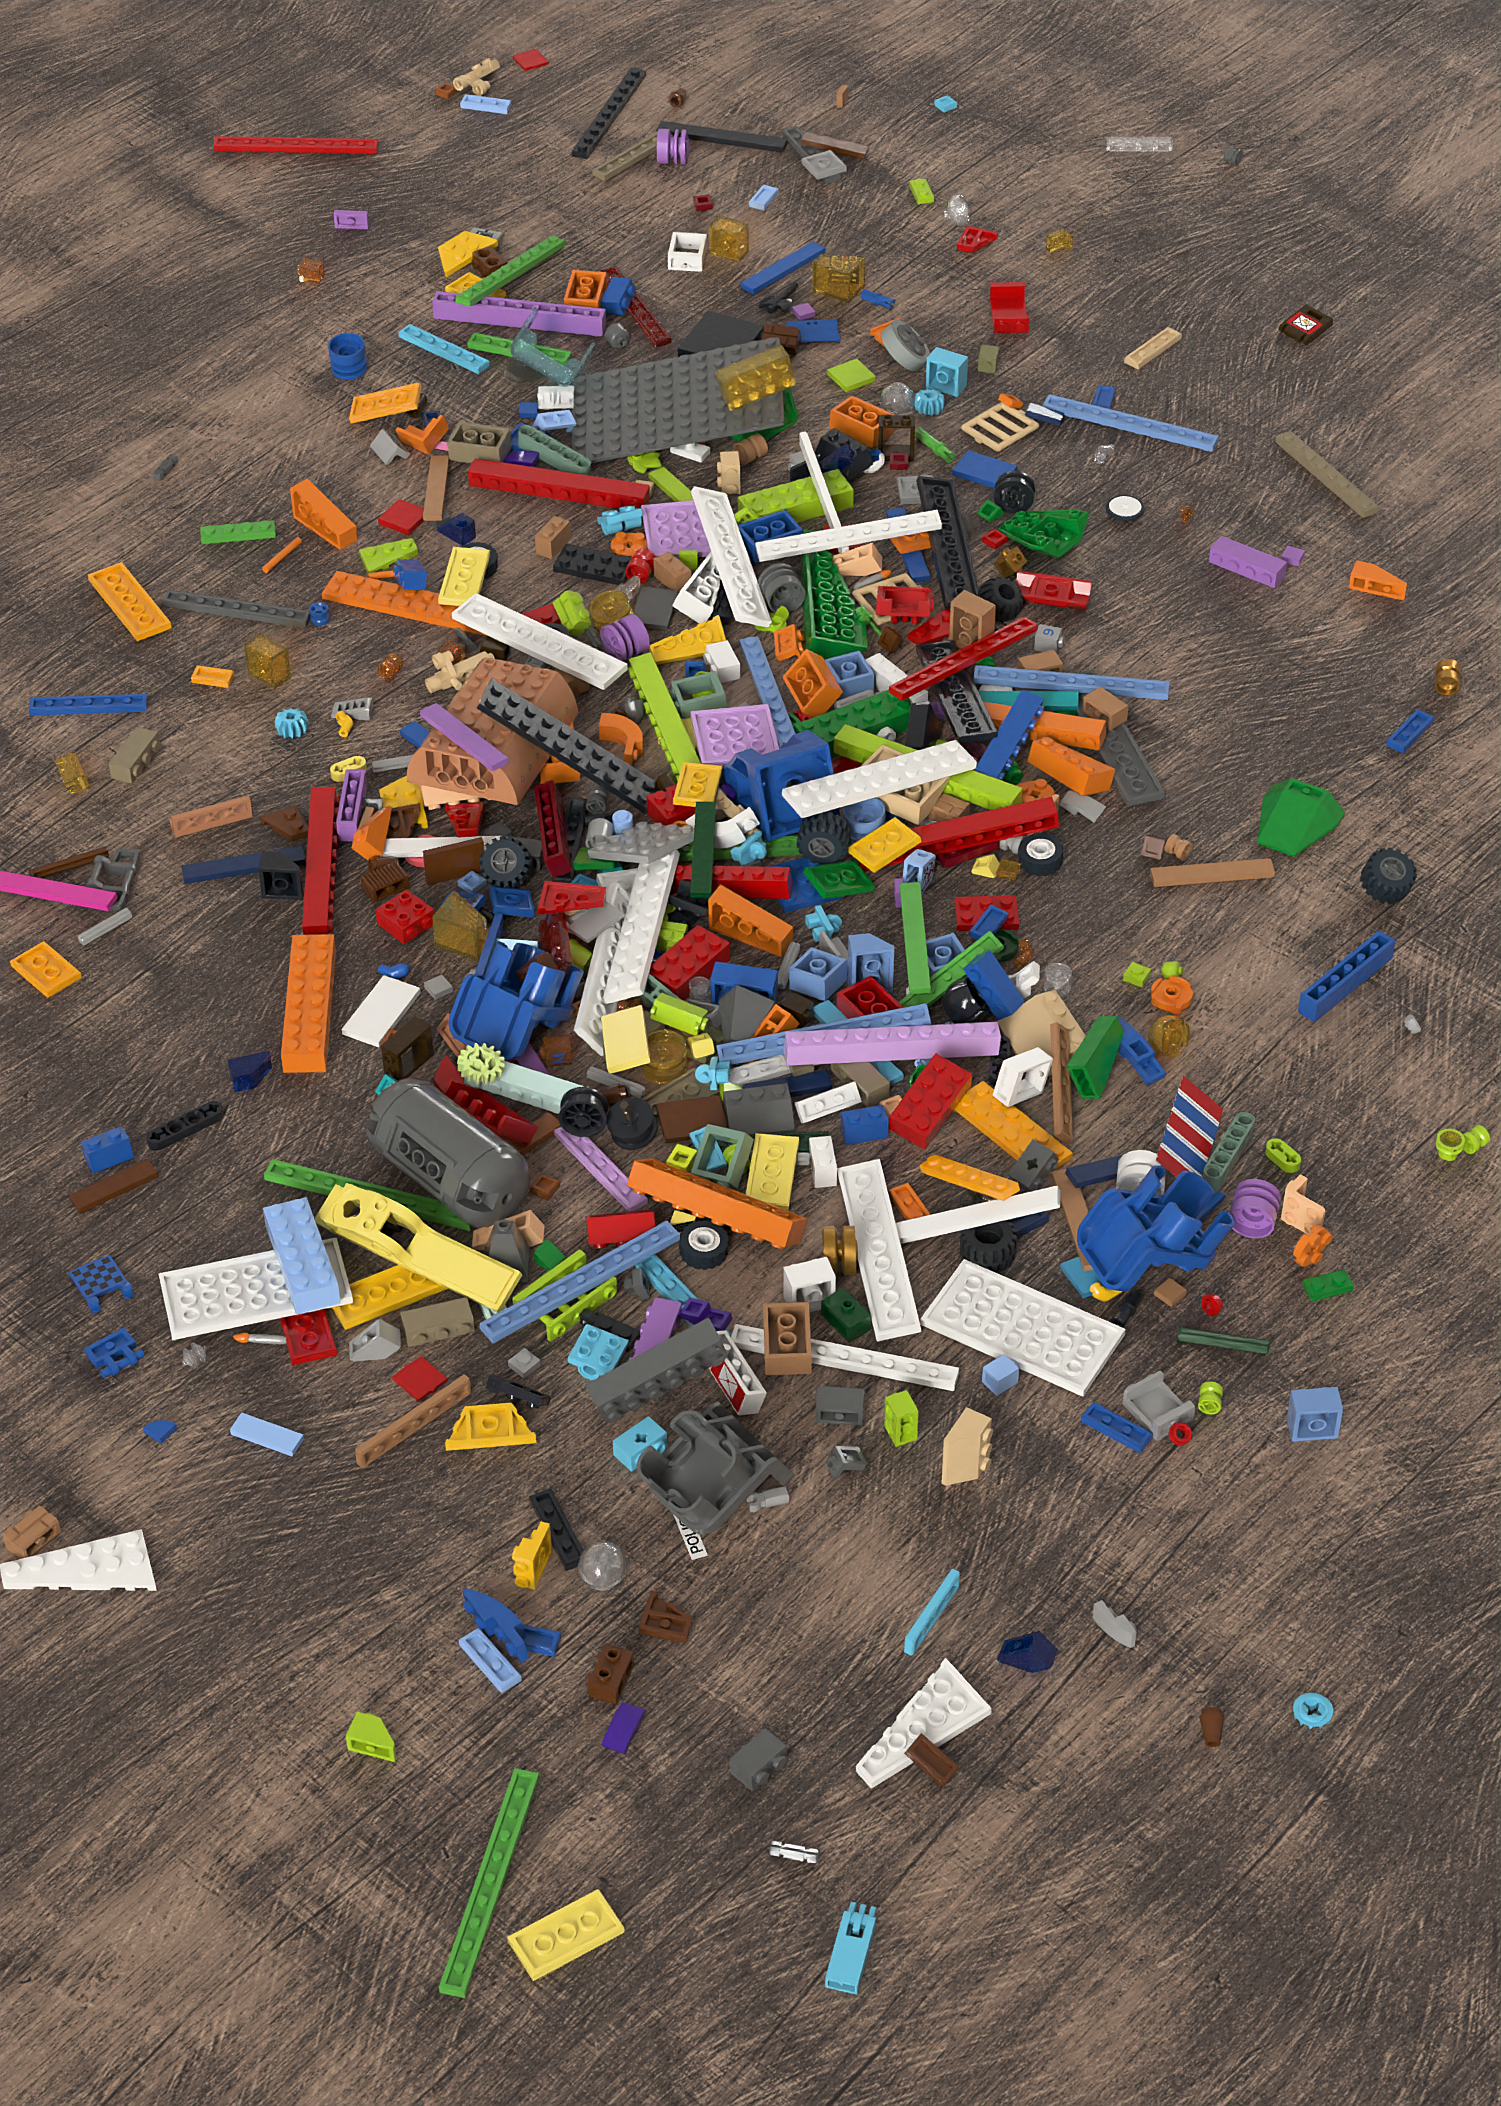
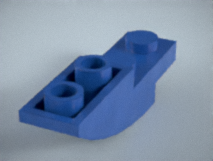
M1117 1016L1124 1031L1117 1051L1123 1059L1127 1058L1147 1087L1165 1078L1166 1072L1155 1059L1154 1050L1128 1022Z
M464 1589L462 1591L465 1601L462 1602L463 1607L468 1615H474L473 1618L479 1630L484 1629L489 1637L496 1634L499 1641L504 1640L505 1647L510 1656L515 1655L520 1663L529 1659L526 1645L523 1641L526 1639L522 1622L518 1617L496 1599L475 1590Z

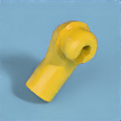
M339 711L335 715L338 724L341 726L339 735L347 737L353 726V720L347 714L345 715L344 711Z
M1098 1282L1090 1286V1292L1093 1293L1092 1296L1102 1302L1109 1301L1122 1293V1291L1107 1289Z

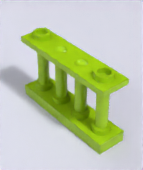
M580 1249L515 1295L513 1297V1305L585 1266L586 1254ZM613 1276L606 1282L596 1286V1289L588 1295L583 1293L577 1298L580 1301L572 1307L567 1303L558 1307L563 1313L557 1318L553 1319L548 1314L540 1317L539 1319L546 1324L547 1340L551 1342L555 1338L562 1336L566 1330L579 1322V1314L583 1309L594 1311L607 1300H611L617 1294V1278Z

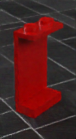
M1025 282L990 283V306L994 333H1029V316L1026 313L1024 298Z

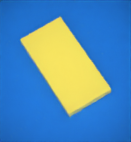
M453 547L438 598L439 604L461 606L475 593L480 594L490 558V550Z
M642 1005L601 1016L606 1064L609 1074L651 1062Z
M755 1134L746 1195L789 1211L799 1137Z
M599 1889L507 1938L508 1943L532 1980L535 1981L623 1934L625 1931L624 1926Z

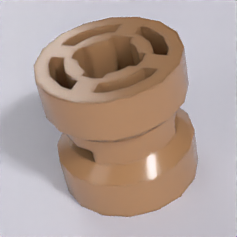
M1172 834L1168 838L1164 850L1169 854H1175L1180 860H1185L1190 855L1193 844L1188 840H1181V837L1176 834Z

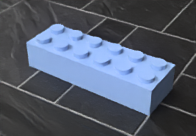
M307 1197L264 1207L266 1229L296 1315L341 1304L338 1283Z

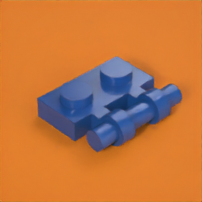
M125 1328L84 1348L85 1355L96 1368L106 1365L105 1368L100 1370L103 1378L110 1375L115 1376L120 1373L121 1369L128 1365L133 1366L138 1363L139 1359L145 1357L141 1349L132 1352V1349L137 1347L136 1341ZM119 1356H124V1358L118 1360L117 1362L114 1361V1359L118 1358Z

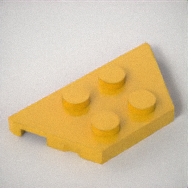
M464 231L439 246L438 250L445 276L448 277L471 263L473 259L472 252L491 246L493 249L497 247L498 240Z
M407 775L379 789L380 798H383V808L389 805L392 808L419 803L421 811L416 823L421 824V828H428L419 785L407 782Z
M512 1403L465 1406L460 1414L461 1418L455 1423L453 1433L450 1439L446 1440L445 1446L446 1451L532 1444L536 1443V1434L529 1430L526 1421L517 1413V1409Z

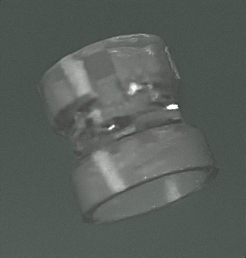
M705 977L692 978L689 982V999L709 1003V980Z

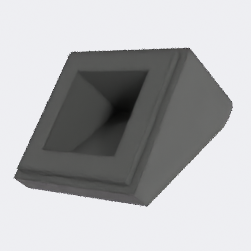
M456 628L457 644L463 651L469 653L477 650L476 644L460 628Z

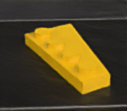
M719 615L715 616L712 620L699 623L690 630H683L674 637L670 636L651 644L649 650L656 665L702 657L706 653V645L726 641Z

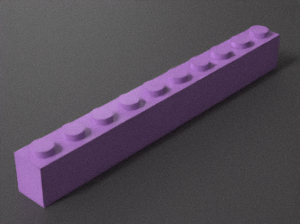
M436 291L432 300L434 319L592 336H603L606 328V309L497 297H485L469 307L456 303V296L459 293Z

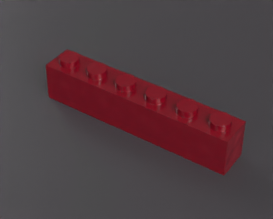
M552 779L534 786L544 862L552 877L555 878L571 872L572 866L562 797Z

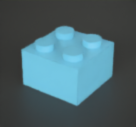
M936 347L927 357L926 388H934L936 391L958 397L967 386L968 357Z

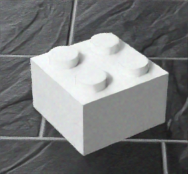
M828 1258L813 1259L784 1267V1299L786 1303L809 1302V1312L821 1310V1300L835 1292L836 1276Z

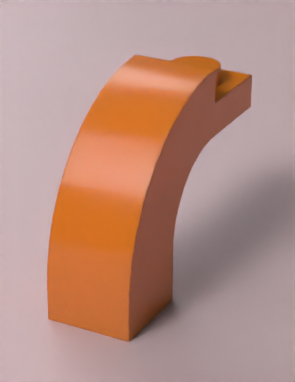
M602 713L599 722V740L622 744L625 747L624 762L633 767L634 761L637 762L638 757H643V735L640 728L635 722L624 716Z

